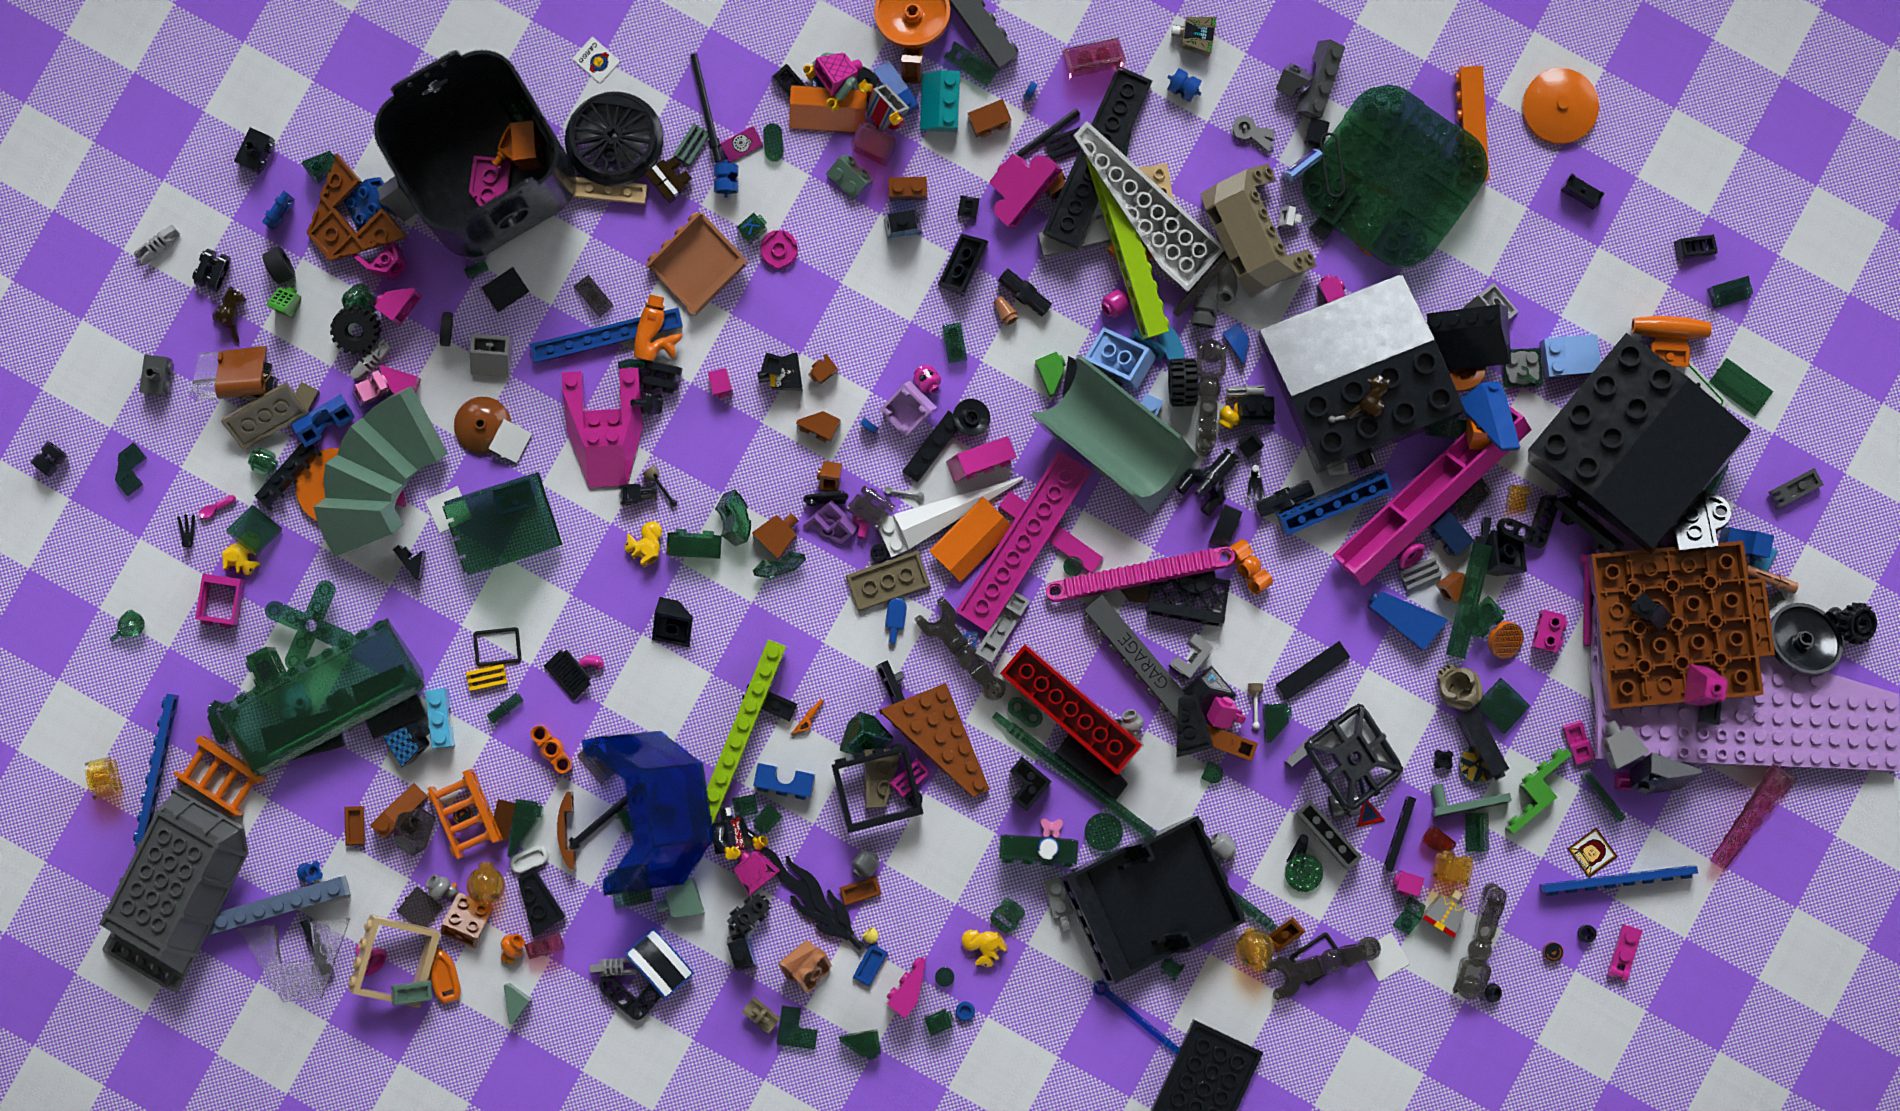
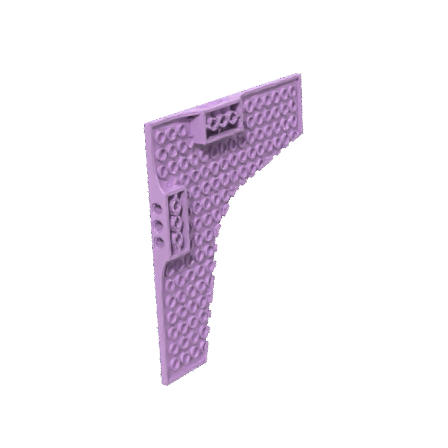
M1596 513V520L1624 543L1622 549L1615 552L1645 550ZM1674 529L1663 538L1657 548L1677 547ZM1604 546L1602 549L1596 550V554L1611 553ZM1594 596L1593 606L1591 607V683L1593 684L1596 713L1595 759L1607 760L1601 740L1610 736L1604 725L1615 720L1620 730L1631 727L1649 751L1633 761H1642L1653 752L1684 764L1897 772L1900 771L1899 694L1830 673L1816 677L1801 676L1786 669L1774 656L1759 657L1764 695L1723 700L1719 725L1698 722L1700 706L1684 702L1607 710L1602 677L1604 667Z

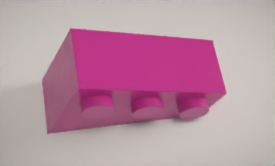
M1006 436L958 453L947 460L946 463L955 483L966 478L969 480L977 477L981 472L986 474L994 471V467L999 465L1001 468L1012 464L1011 460L1015 459L1016 455L1009 437Z

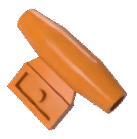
M1656 315L1633 318L1631 324L1632 333L1655 338L1650 346V350L1675 367H1689L1690 348L1687 340L1709 338L1712 329L1711 322L1676 316Z

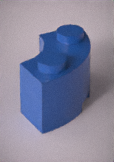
M1726 527L1721 530L1718 543L1743 541L1745 556H1750L1752 560L1762 561V558H1770L1774 535Z

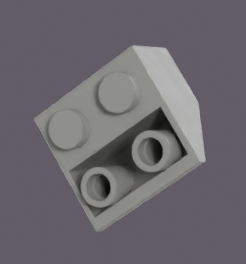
M471 333V374L510 377L513 339L509 336Z

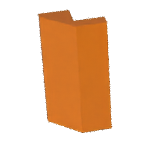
M791 85L789 128L865 134L867 94H863L860 90H851L842 101L838 102V111L832 112L831 108L834 104L828 108L826 101L836 96H831L826 88Z
M982 497L929 552L961 582L1001 542L1011 524Z

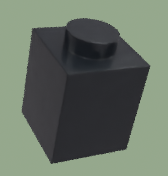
M1311 117L1303 143H1306L1310 148L1318 149L1320 147V138L1323 134L1327 133L1330 122ZM1325 136V137L1323 138V140H1322V144H1323V145H1324L1326 136Z

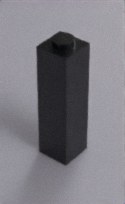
M1476 707L1460 714L1456 721L1487 780L1489 781L1494 778L1497 781L1505 777L1509 767L1478 708Z

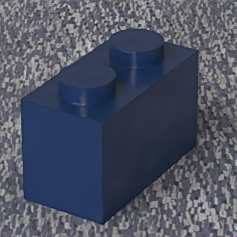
M1450 511L1429 527L1432 537L1436 541L1440 540L1444 545L1442 548L1449 556L1451 554L1457 556L1474 542V539Z

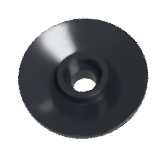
M965 399L955 407L953 422L961 433L968 436H977L988 428L990 412L981 401ZM967 417H972L973 422H969L967 420Z

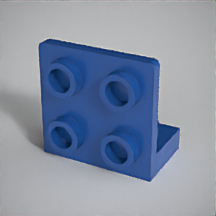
M381 177L364 180L344 200L359 230L381 208L392 214L387 206L384 207L378 199L379 193L377 188L384 184Z

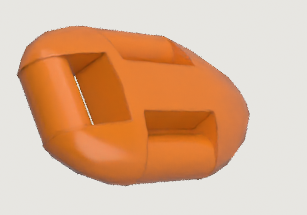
M437 948L429 975L435 996L441 1003L447 1004L459 999L461 986L453 960L445 951ZM453 989V994L444 996L443 992Z

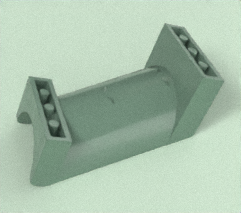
M1078 355L1076 358L1077 371L1075 379L1063 399L1046 411H1033L1031 416L1045 432L1058 441L1063 439L1110 477L1139 509L1151 516L1196 461L1198 456L1179 433L1112 381L1091 362Z

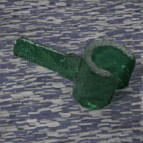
M1521 366V369L1526 371V375H1521L1517 372L1518 378H1526L1540 387L1542 383L1529 374V369L1526 366Z

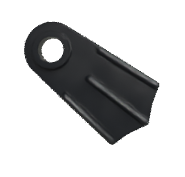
M843 490L808 494L803 497V502L808 506L827 504L830 500L835 504H845L849 495Z

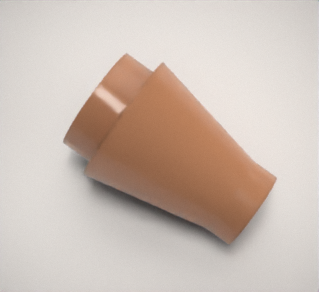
M1003 296L994 300L993 303L996 306L1001 323L1008 326L1019 318L1017 316L1018 312Z

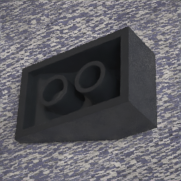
M1651 752L1642 761L1630 768V789L1636 790L1641 794L1679 790L1702 774V770Z

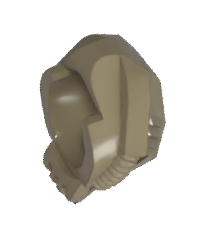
M1452 664L1445 665L1438 671V678L1441 681L1439 694L1445 705L1461 711H1468L1483 699L1480 677L1475 671L1464 667L1457 669Z

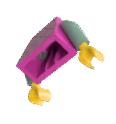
M824 53L812 62V66L809 64L805 65L803 71L808 79H813L817 75L830 95L836 96L826 101L828 108L834 104L831 111L836 112L839 109L838 102L842 101L854 87L858 71L862 70L863 66L859 59L851 61L845 53Z

